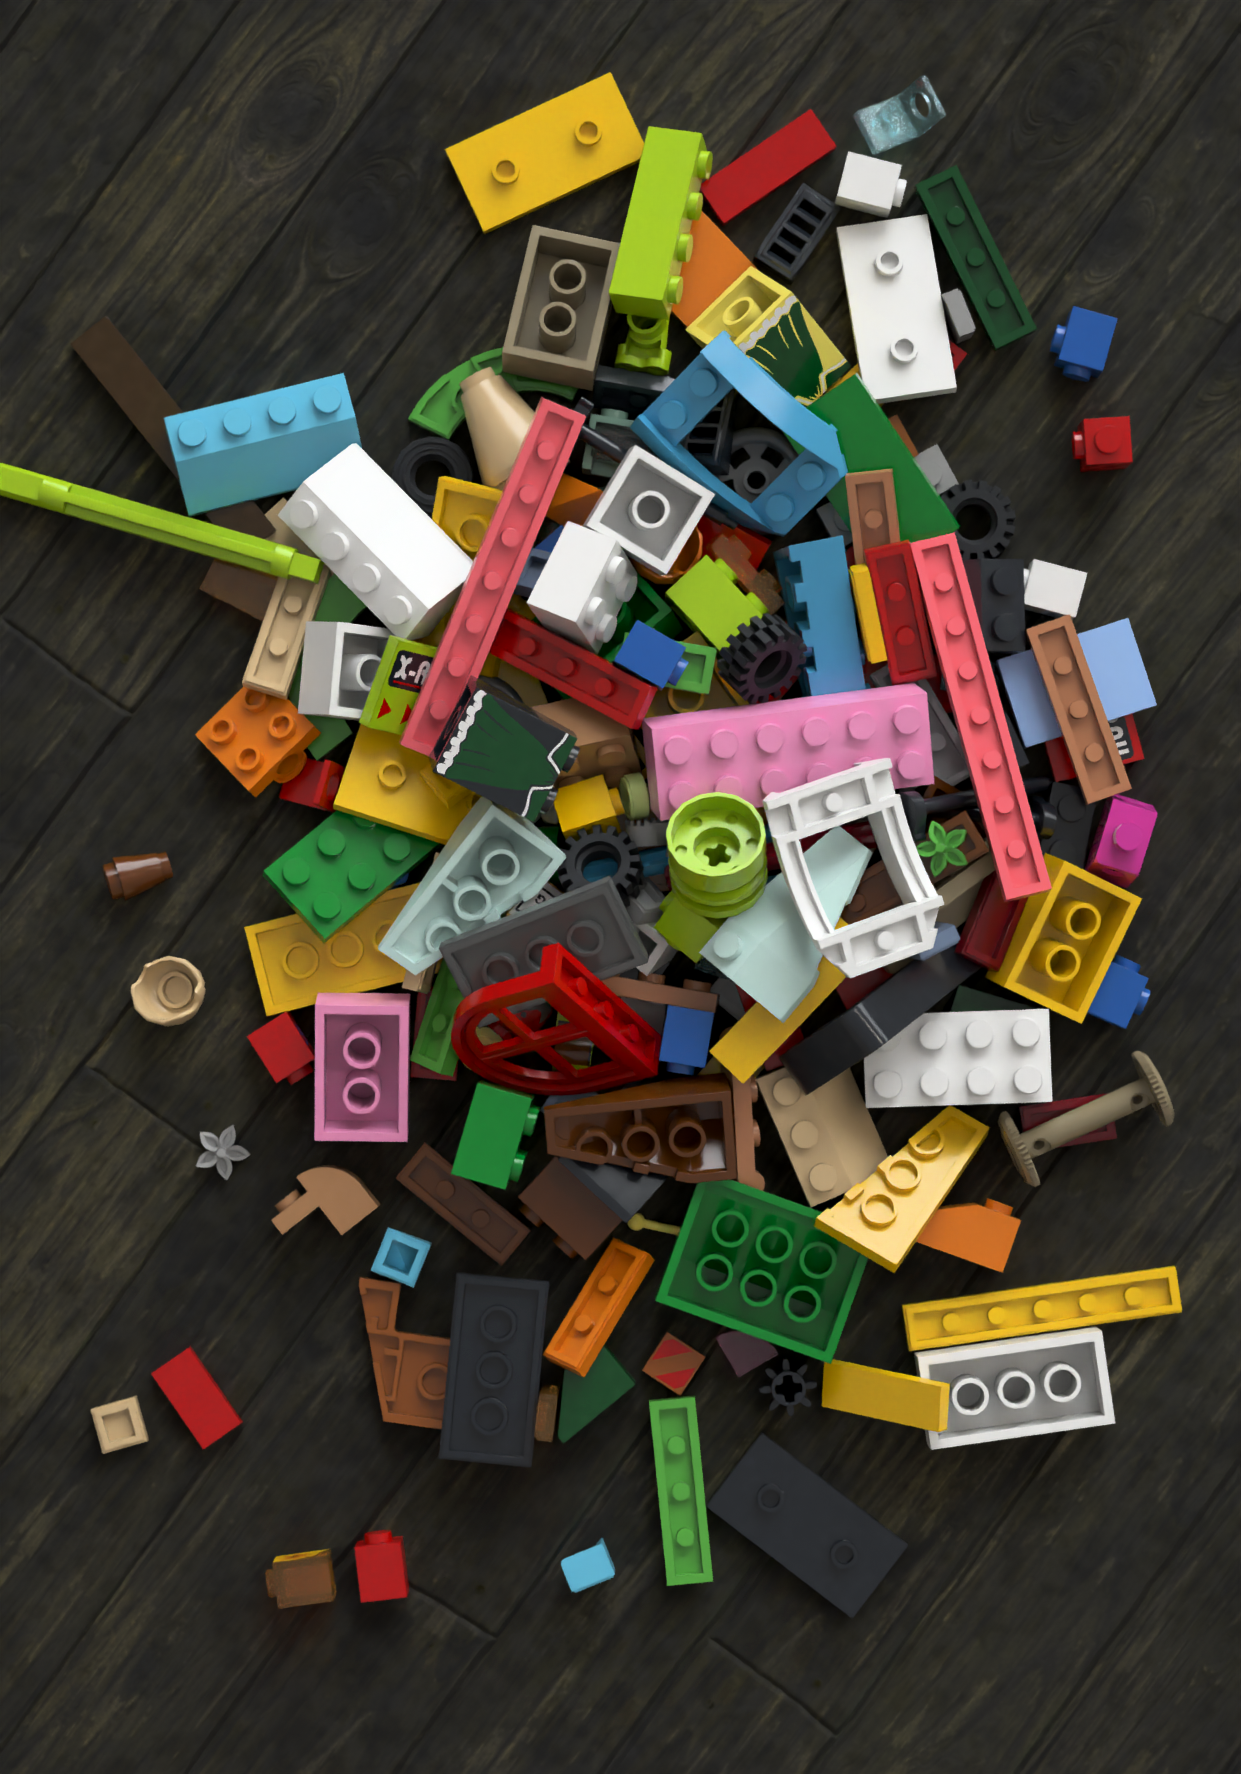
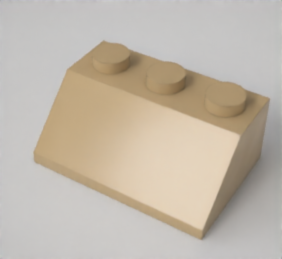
M785 1066L755 1078L810 1207L846 1193L857 1183L861 1184L888 1157L850 1068L806 1096Z

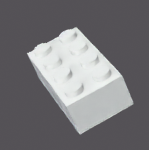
M1049 1009L923 1013L887 1043L864 1058L866 1108L1052 1102Z
M1096 1326L914 1352L917 1377L950 1384L947 1430L935 1432L925 1429L926 1441L931 1450L1115 1424L1103 1334Z

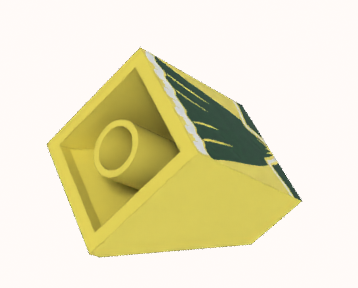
M752 266L685 329L702 349L725 330L731 336L729 339L748 358L752 357L782 388L804 407L816 401L825 391L833 387L851 367L795 295Z

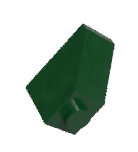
M606 1344L602 1347L585 1377L564 1369L558 1437L563 1443L635 1385V1379Z

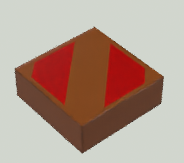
M666 1331L643 1366L642 1371L681 1396L705 1359V1355Z

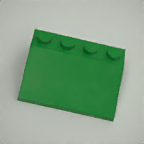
M731 1179L700 1182L696 1184L657 1289L655 1301L831 1364L868 1258L816 1228V1217L822 1213L821 1211Z

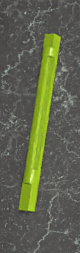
M0 463V496L287 580L294 577L315 584L319 583L324 562L320 559L300 554L296 548Z

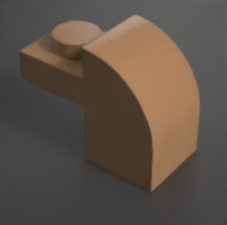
M323 1165L311 1168L296 1177L307 1192L301 1196L298 1190L295 1189L277 1203L275 1207L280 1214L271 1221L283 1235L317 1207H320L339 1233L343 1235L381 1204L356 1174L339 1166Z

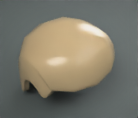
M166 956L153 961V963L145 964L137 982L131 985L130 992L134 1009L146 1021L169 1027L185 1023L198 1012L206 989L201 972L188 960Z

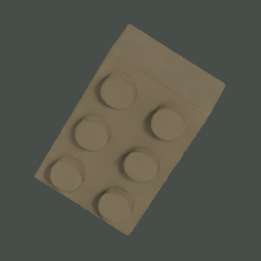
M532 225L502 351L503 372L575 388L593 390L612 309L609 289L620 243Z

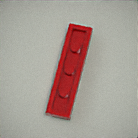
M509 608L506 609L489 650V653L631 729L639 730L658 690L657 686Z

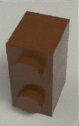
M554 1156L518 1196L524 1203L519 1210L538 1228L545 1222L558 1234L553 1239V1242L572 1259L579 1254L586 1260L622 1221L617 1214L558 1161V1156Z

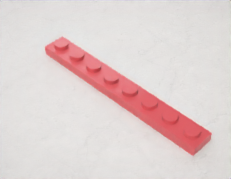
M541 397L399 741L400 745L429 756L470 676L479 677L586 416L584 414Z
M955 532L910 543L922 601L1004 903L1049 892L1052 889Z

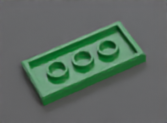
M858 373L806 407L828 425L832 424L838 430L836 432L841 455L844 454L848 473L893 469L901 541L909 539L910 543L950 534L959 529V524ZM784 433L798 455H800L806 448ZM844 476L826 496L851 532Z

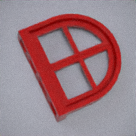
M560 943L543 947L540 971L483 987L462 1000L454 1013L451 1043L460 1060L472 1071L487 1080L527 1093L563 1096L595 1092L656 1076L658 1074L661 1035ZM542 997L570 1023L533 1032L506 1007ZM493 1013L519 1037L484 1046L477 1036L476 1027L483 1018ZM587 1037L613 1061L577 1070L550 1046ZM535 1050L559 1072L529 1069L503 1059Z

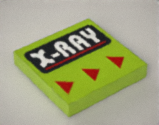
M390 635L359 723L368 728L402 735L438 647Z

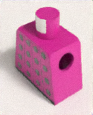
M1118 794L1106 798L1084 870L1111 884L1128 888L1138 877L1157 818V811L1154 806Z

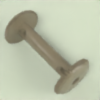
M1140 1051L1132 1053V1059L1140 1079L1019 1134L1007 1111L1000 1114L998 1124L1001 1136L1016 1169L1027 1184L1034 1187L1040 1185V1180L1032 1161L1033 1158L1152 1104L1166 1127L1172 1124L1175 1113L1170 1096L1159 1072L1145 1053Z

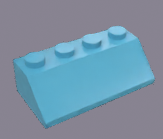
M344 373L164 418L165 430L189 517L297 490L303 481L351 444L357 443L362 448Z

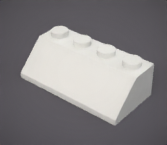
M357 443L348 446L303 481L278 514L291 530L396 637L415 640L430 635L458 600L473 564V561Z

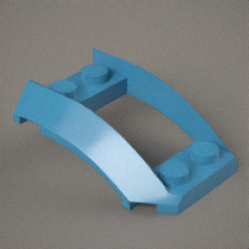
M724 330L702 349L688 367L635 419L630 429L664 463L713 492L715 495L711 502L729 512L728 517L744 527L784 537L848 473L844 454L841 455L836 434L838 430L832 424L828 425L791 396L752 357L748 358L729 339L731 336ZM733 388L768 420L806 448L752 503L746 501L716 478L680 444Z

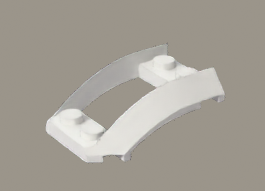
M890 758L854 763L853 768L781 793L771 792L762 801L777 858L802 922L816 949L848 978L856 977L932 949L938 928H934L940 906L944 905L942 896L937 895L917 852L900 794H895L889 768L893 767ZM867 816L882 860L904 905L834 930L816 893L799 839Z

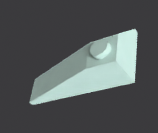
M481 796L459 824L378 945V950L416 976L443 957L439 950L441 942L501 919L500 915L522 900L525 903L537 895L566 859V855L529 819Z
M840 826L832 828L803 853L816 893L833 929L836 927L844 906L851 903L872 855V852ZM782 872L765 886L763 895L753 907L736 916L728 917L699 952L783 1023L813 989L820 974L817 968L823 956L816 949L802 922Z

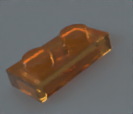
M717 534L704 546L716 560L720 557L738 577L736 579L738 585L747 594L753 592L768 608L770 615L785 603L778 595L783 589L781 585L766 569H763L760 573L755 570L747 561L752 555L751 552L734 534L729 539L724 534Z

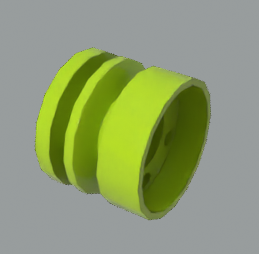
M727 793L700 794L682 803L670 817L666 831L669 875L672 892L682 906L695 914L715 919L736 916L753 907L763 895L768 879L766 833L763 818L752 804L737 795Z

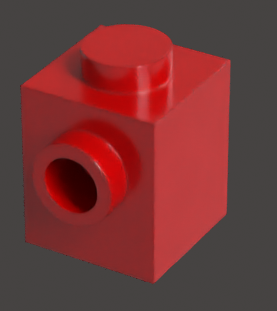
M1130 416L1083 419L1077 426L1078 431L1072 432L1073 459H1080V472L1126 469L1133 462Z

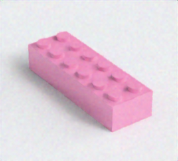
M914 683L644 718L642 722L650 809L660 821L670 820V817L682 803L700 794L721 792L737 795L755 808L764 807L762 801L771 792L781 793L853 768L854 763L882 758L891 759L893 767L889 768L894 789L934 784L927 692Z

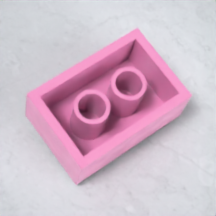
M318 992L315 1003L314 1141L408 1142L410 994Z

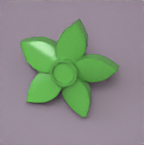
M935 821L931 822L929 827V838L931 841L920 843L916 846V849L920 856L932 857L931 870L935 878L945 870L947 861L956 866L968 865L965 855L959 849H956L965 841L967 830H953L947 834L943 826Z

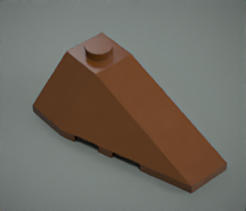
M725 1073L677 1077L543 1107L547 1153L550 1155L599 1165L604 1163L632 1168L633 1172L648 1175L649 1172L672 1176L676 1181L686 1183L737 1179L731 1090Z

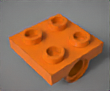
M243 687L195 735L254 797H257L273 780L278 783H286L302 771L307 761V755L304 750L321 732L304 714H298V708L288 698L285 700Z

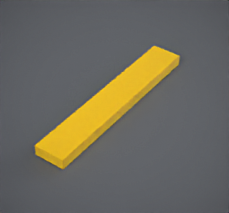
M1167 1266L902 1304L908 1351L1181 1313L1182 1306L1176 1267Z

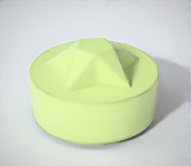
M640 772L624 775L620 780L619 795L625 810V816L631 821L647 818L650 810L648 784L645 783Z

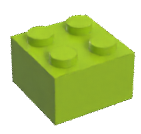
M705 555L665 592L664 601L693 633L698 631L709 647L717 648L716 657L720 660L723 659L719 654L721 648L730 646L726 641L730 634L736 637L740 633L737 629L739 625L744 623L748 627L750 625V618L757 615L761 619L763 614L769 613V610L753 592H749L744 596L734 585L737 583V575L720 557L713 562Z

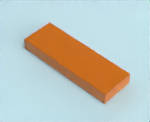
M613 1238L544 1351L543 1356L548 1361L581 1377H585L655 1261L652 1256L645 1251Z

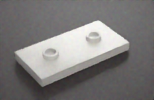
M927 214L837 227L836 234L860 378L876 402L881 404L955 393L957 385Z

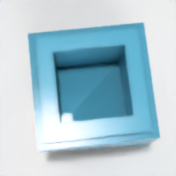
M388 1227L371 1271L414 1288L432 1243Z
M603 1538L594 1547L564 1558L561 1561V1567L570 1589L575 1593L609 1580L615 1575V1567Z

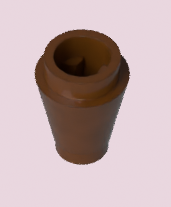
M166 851L158 854L150 853L112 857L111 863L102 865L112 900L123 897L127 901L165 880L173 878L172 868Z

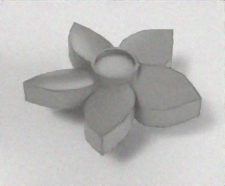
M234 1125L223 1130L219 1139L211 1132H200L201 1143L207 1151L200 1155L196 1167L209 1168L216 1163L219 1174L228 1180L232 1172L231 1160L240 1161L250 1156V1153L245 1148L233 1145L236 1137Z

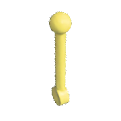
M636 1213L627 1222L629 1228L634 1231L646 1228L677 1235L680 1226L645 1219L640 1213Z

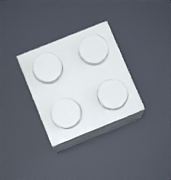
M634 445L627 451L583 524V527L616 539L627 556L662 576L666 575L715 494L647 451Z
M567 521L527 604L543 627L594 654H598L603 642L607 643L616 630V616L623 602H628L636 590L637 572L616 539Z
M306 621L298 714L359 721L389 636L395 635L388 628L344 622Z

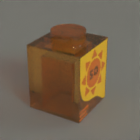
M331 1549L276 1556L272 1562L273 1569L266 1570L269 1598L277 1597L278 1609L334 1601L337 1595Z

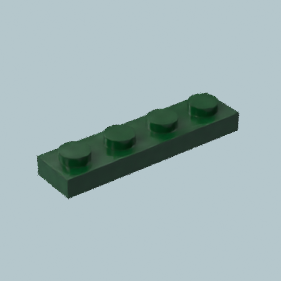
M957 165L916 184L914 190L994 352L1036 332L1037 328Z

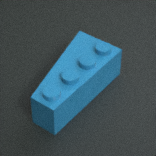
M843 535L790 545L773 552L787 625L804 640L803 643L807 646V651L803 653L807 657L805 664L798 665L802 670L798 676L801 696L810 697L871 689L869 683L865 684L862 665H865V653L862 642L857 634L856 608L851 594Z

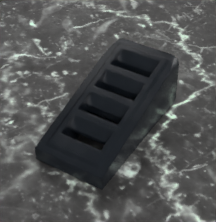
M803 183L755 253L753 261L789 285H792L841 210V207ZM803 200L826 213L822 221L799 207ZM793 215L814 227L815 231L813 234L810 235L791 223L790 220ZM786 230L806 243L803 249L797 248L780 236L782 232ZM774 244L796 258L792 265L770 251Z
M735 388L724 397L723 405H716L709 413L721 414L719 421H701L680 442L713 475H729L738 391ZM699 430L717 431L716 437H699ZM697 447H714L713 453H697Z

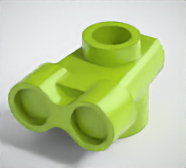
M627 314L630 328L625 344L618 345L614 366L634 372H647L657 376L667 375L672 356L671 351L666 349L669 320Z

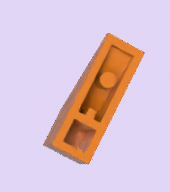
M987 1198L985 1206L974 1202L940 1206L916 1242L1003 1273L1021 1220L1011 1216L1013 1207Z

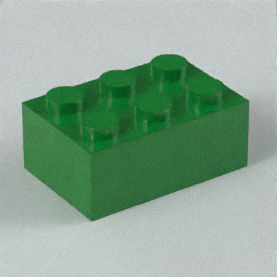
M486 1080L478 1082L451 1174L506 1190L510 1180L518 1182L528 1151L519 1149L523 1135L531 1137L541 1108L532 1105L535 1095L507 1088Z

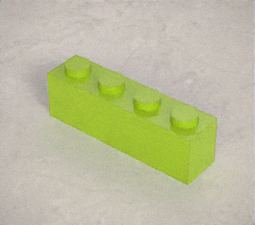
M648 126L609 289V296L616 313L669 320L673 304H679L683 292V277L680 276L682 263L689 262L692 255L693 236L690 235L692 221L700 219L703 195L699 191L702 179H708L712 169V152L707 151L702 133Z

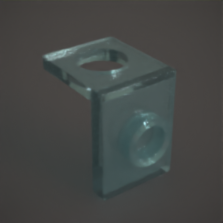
M924 75L916 79L897 96L861 109L853 115V118L872 154L876 155L919 138L944 118L946 113L927 76ZM917 93L923 95L928 103L929 113L927 118L922 116L916 108L915 96Z

